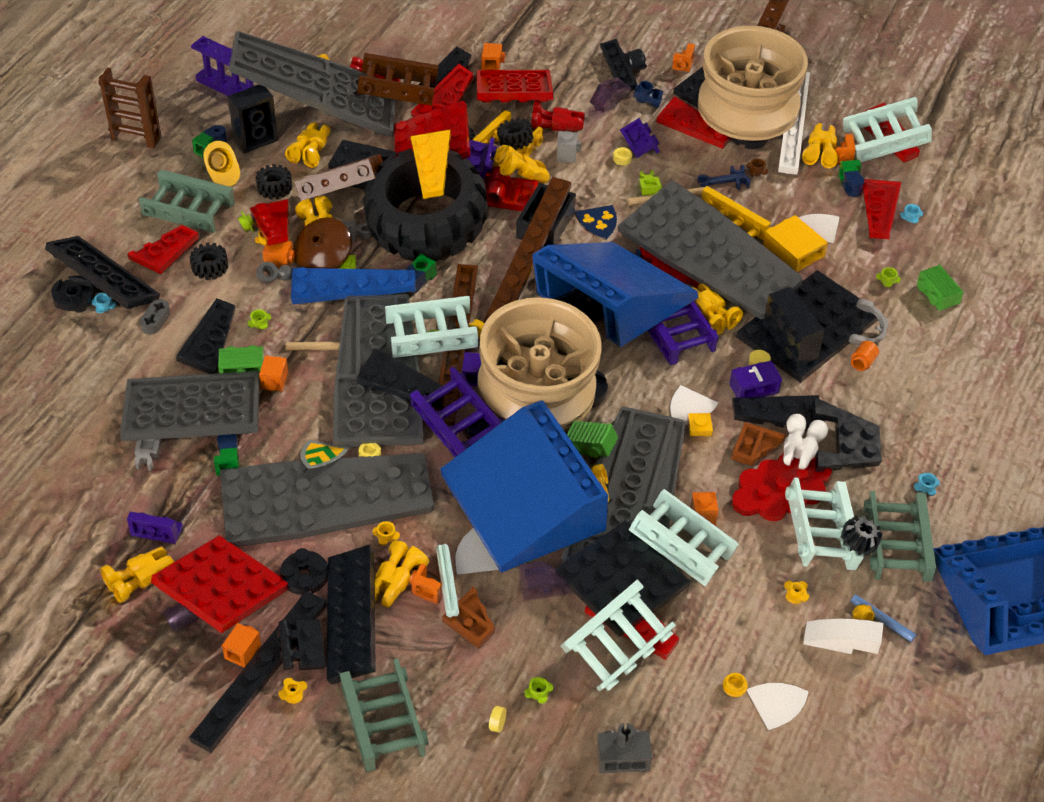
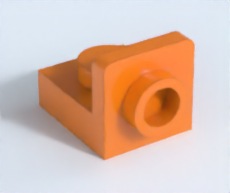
M688 43L686 50H683L682 54L674 53L672 69L691 71L695 44Z
M845 134L844 142H841L840 147H836L837 164H840L841 161L854 160L856 149L853 134Z
M421 564L419 569L414 570L410 577L412 594L438 604L442 598V583L433 578H427L426 565Z

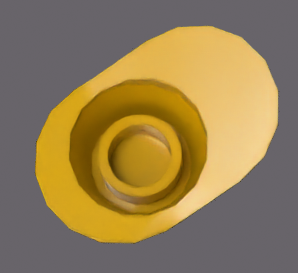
M214 141L208 144L204 150L203 157L210 178L214 183L228 187L233 186L239 180L240 168L231 146L222 141Z

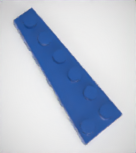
M300 267L293 268L291 301L293 305L345 299L347 296L386 295L416 291L415 270Z

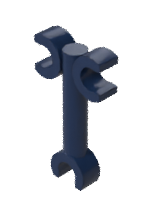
M742 164L740 165V170H735L731 166L730 175L709 177L705 174L698 175L697 182L701 183L700 187L704 188L714 184L736 182L735 187L737 190H740L741 184H745L747 188H750L751 180L744 173L745 167Z

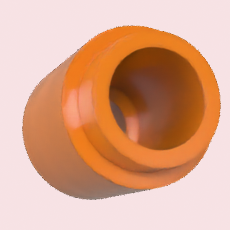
M862 341L851 356L852 367L857 371L869 369L879 355L877 345L871 341Z

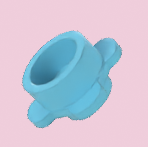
M915 204L906 205L904 212L900 213L902 219L911 223H918L919 217L923 216L920 207Z
M99 293L92 300V305L96 307L97 313H103L116 307V303L106 293Z
M931 473L918 475L919 481L915 483L914 489L929 496H934L936 494L935 489L940 485V481Z

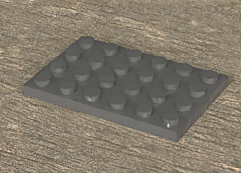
M259 371L127 379L120 430L121 441L258 433Z

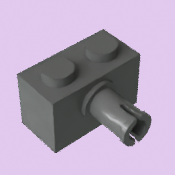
M623 723L618 727V732L605 731L598 733L596 747L599 773L651 770L652 752L649 731L636 730L629 723H627L626 729H624Z

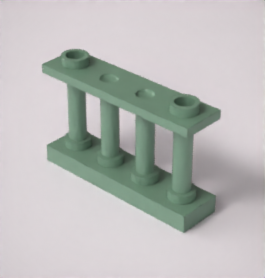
M162 169L157 174L160 188L150 200L140 197L139 199L143 215L212 233L216 231L214 215L221 205L232 207L235 202L232 187ZM167 191L177 193L170 204L160 202ZM185 196L194 198L188 209L178 207ZM203 200L213 202L206 214L196 212Z
M870 491L868 500H864V513L868 514L869 521L873 520L874 525L880 526L879 531H909L916 534L915 541L881 540L880 546L872 552L870 558V569L874 570L875 580H880L883 568L917 570L921 572L922 582H932L936 571L926 493H916L914 502L901 504L876 502L875 491ZM878 512L910 513V515H913L914 520L913 522L878 521ZM882 549L914 550L915 553H918L919 558L918 560L883 559Z
M398 658L393 659L394 672L358 682L356 679L352 680L349 671L340 673L342 692L366 772L376 770L375 759H378L379 755L417 745L420 757L425 756V746L429 745L427 733L425 730L421 731L408 692L406 668L400 666ZM397 682L400 690L398 694L364 703L363 700L358 701L357 699L360 691ZM404 703L407 713L405 715L371 724L364 722L363 716L366 715V712ZM407 724L411 725L413 736L380 745L370 743L369 737H372L374 733Z

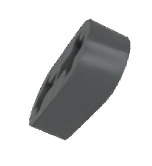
M159 299L150 304L140 319L143 333L151 335L161 329L170 315L169 303L167 301Z

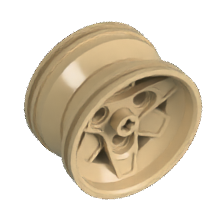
M739 26L718 33L710 39L704 50L703 70L705 80L700 87L698 109L701 117L717 132L740 140H767L784 134L794 126L798 119L801 103L798 91L805 80L808 65L806 52L789 35L767 27Z
M549 298L516 300L497 309L485 322L480 335L479 353L482 364L478 372V396L497 418L501 417L504 421L522 407L543 400L564 432L570 429L574 421L582 422L589 414L594 403L596 392L595 373L598 369L601 355V338L591 319L576 307ZM501 359L508 365H498Z

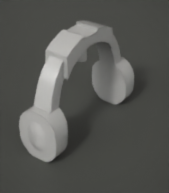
M859 299L856 305L857 308L871 312L877 317L880 327L876 326V330L880 332L876 338L852 334L849 337V342L858 346L862 341L880 342L887 334V318L874 307L873 302Z

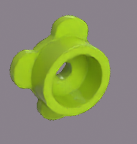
M241 211L242 216L238 217V220L245 232L250 229L252 232H255L252 228L255 225L249 214L245 216L243 211Z
M891 267L884 268L881 273L876 275V279L880 280L885 287H891L894 283H900L901 281L898 272Z
M262 309L254 310L250 314L251 320L247 322L248 327L266 329L268 321L271 320V315Z
M534 677L530 680L529 688L525 689L524 695L526 698L538 700L541 704L546 703L549 692L553 691V685L542 677Z

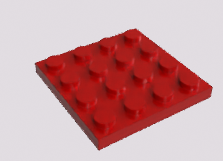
M550 69L477 70V100H481L484 103L492 102V100H500V102L504 103L511 102V100H519L520 102H529L530 100L548 102L553 100Z
M465 101L453 103L394 124V142L397 157L398 152L408 149L413 151L411 136L450 130L451 133L449 150L459 153L463 159L471 157L468 114Z
M220 535L153 574L151 577L153 585L221 633L288 590V583L282 577L232 543L227 542Z

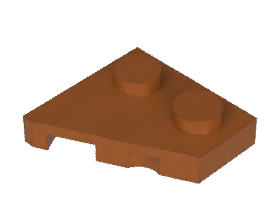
M744 422L732 452L731 460L753 466L784 443L786 434Z
M473 587L458 601V616L450 618L445 613L442 616V622L479 649L495 633V627L491 619L488 618L484 605L481 604L478 598L477 590Z

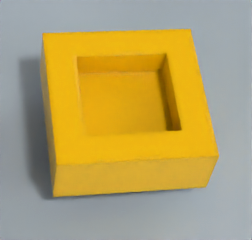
M688 413L687 419L690 436H712L713 428L710 413Z

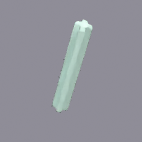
M447 544L437 545L436 553L446 615L451 618L452 616H458L459 608L450 552Z

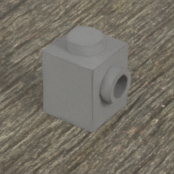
M559 131L557 162L576 163V154L581 150V141H577L578 133Z

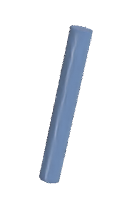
M855 594L852 597L851 603L856 606L870 605L875 613V619L884 623V625L911 643L914 641L917 634Z

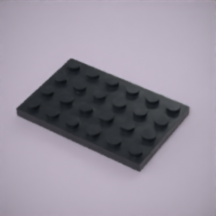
M818 270L803 280L802 285L795 290L798 297L825 329L818 359L795 366L791 359L787 358L782 347L775 342L772 334L765 329L763 319L758 317L748 322L736 334L739 340L753 350L767 352L773 364L800 383L850 344V335H861L878 321L877 317L871 312L857 308L856 305L860 299L859 297Z

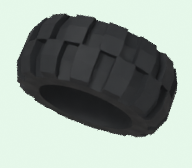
M412 149L398 152V157L393 160L387 158L378 166L377 173H375L376 178L368 181L363 198L367 226L372 237L392 255L398 252L403 259L414 261L420 254L433 261L442 260L443 255L450 253L454 256L465 249L467 242L473 243L483 229L487 219L488 204L484 180L481 178L480 172L468 159L463 160L459 153L449 150L444 195L453 198L455 201L441 211L426 215L408 214L397 209L407 199L422 194L414 151Z

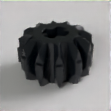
M855 515L845 522L840 537L844 541L843 545L850 547V551H856L858 556L862 553L868 556L878 549L883 534L879 531L880 526L873 524V520H867L865 515L861 518Z

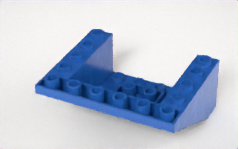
M614 242L547 245L532 254L537 294L542 298L556 299L577 288L603 304L606 339L619 347L624 346L698 298V291Z
M543 400L522 407L441 468L443 479L501 573L606 531L608 494Z
M1044 527L1029 528L1025 531L1008 532L1005 535L987 536L984 539L966 540L963 543L945 544L941 547L933 548L936 567L973 643L984 655L1044 643Z

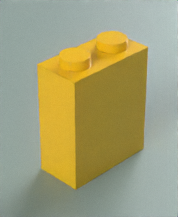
M796 215L783 220L774 227L768 228L765 231L763 242L765 248L796 272L824 258L828 245L824 238Z

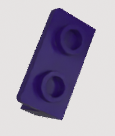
M640 118L620 129L637 158L653 148L657 154L660 152L657 147L660 143L654 134L650 136L652 131L647 122L643 124Z
M490 138L489 144L474 140L469 141L471 157L465 159H468L480 172L481 178L484 179L487 171L491 172L494 160H490V157L494 158L497 147L493 146L495 138Z
M130 511L127 517L131 536L176 544L183 528L182 523L175 522V520L168 517H157L143 512L136 513Z

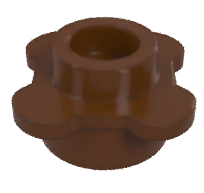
M760 158L752 159L746 165L750 170L749 174L751 176L766 175L768 173V169L765 168V161Z

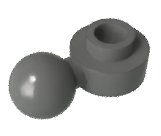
M267 261L259 265L256 270V276L260 282L265 284L272 283L276 277L283 281H288L292 279L293 268L289 265H282L277 269L275 264ZM263 272H267L269 276H265Z

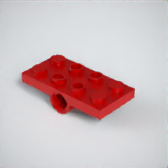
M500 166L494 167L491 174L486 173L485 179L482 178L485 183L489 207L523 211L539 184V181L514 178L510 177V175L504 176L500 173Z

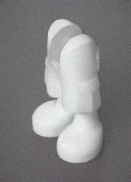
M793 414L786 423L789 435L784 443L783 461L784 464L790 466L793 457L800 459L798 469H805L810 460L816 455L818 450L817 443L827 436L828 427L825 422L815 420L810 424L806 438L803 439L802 437L806 430V420L800 414Z

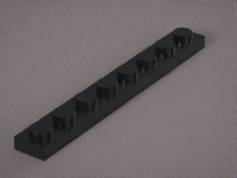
M306 590L283 620L288 621L289 629L295 630L294 623L297 620H316L326 608V600ZM279 625L190 735V742L212 753L283 663L280 661L279 652L282 651L281 642L277 637ZM296 640L290 641L291 650L296 646Z

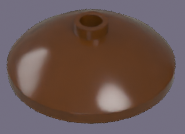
M319 218L310 222L300 231L294 244L296 262L300 267L340 268L349 257L352 248V236L349 229L335 218Z

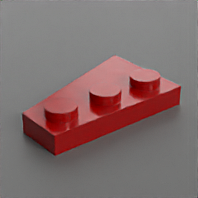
M181 225L161 235L160 240L144 244L143 249L127 253L128 259L161 275L199 239L198 232Z

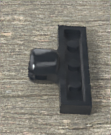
M617 38L600 43L601 52L620 94L635 90L637 82L633 73L647 68L645 63L646 57L642 49H635L624 53Z

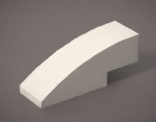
M858 619L808 621L806 623L803 644L852 654L853 649L878 654L884 623Z

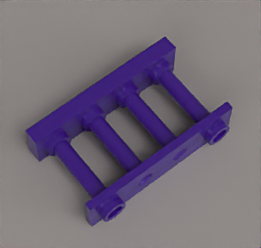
M202 36L191 45L192 49L202 53L204 69L195 75L196 81L227 96L254 86V82L246 79V84L241 82L239 76L231 73L232 77L225 74L224 64L229 66L232 49L205 36ZM210 57L216 60L217 70L211 67Z
M694 301L648 330L669 365L678 363V357L682 350L705 343L711 352H715L719 340L717 332L711 328ZM687 315L691 321L672 328L665 327L662 323ZM694 329L700 334L699 337L680 343L675 342L672 336Z
M452 367L450 368L451 381L428 396H422L416 390L410 394L412 407L451 454L457 457L504 420L501 417L497 418L468 384L465 375L462 372L458 373ZM456 387L464 395L440 411H434L431 407V403ZM469 402L477 410L454 426H447L444 422L446 417ZM481 418H484L490 425L466 442H460L457 438L458 433Z

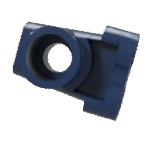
M641 81L639 85H636L633 97L639 103L647 102L651 106L659 108L663 90L653 89L654 86L649 81Z

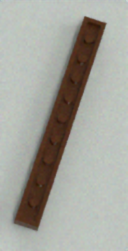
M552 177L484 318V324L497 309L519 299L534 267L532 254L543 248L571 189L570 181Z
M458 264L452 298L470 297V313L465 314L469 324L471 322L478 265ZM457 315L449 316L447 330L460 329ZM466 349L443 352L439 384L443 386L451 381L450 368L454 367L458 373L462 372ZM456 387L447 393L438 409L434 408V411H440L458 400L460 390ZM457 411L444 419L447 426L455 425Z

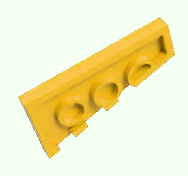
M450 130L411 136L423 199L444 195L449 140L451 138Z

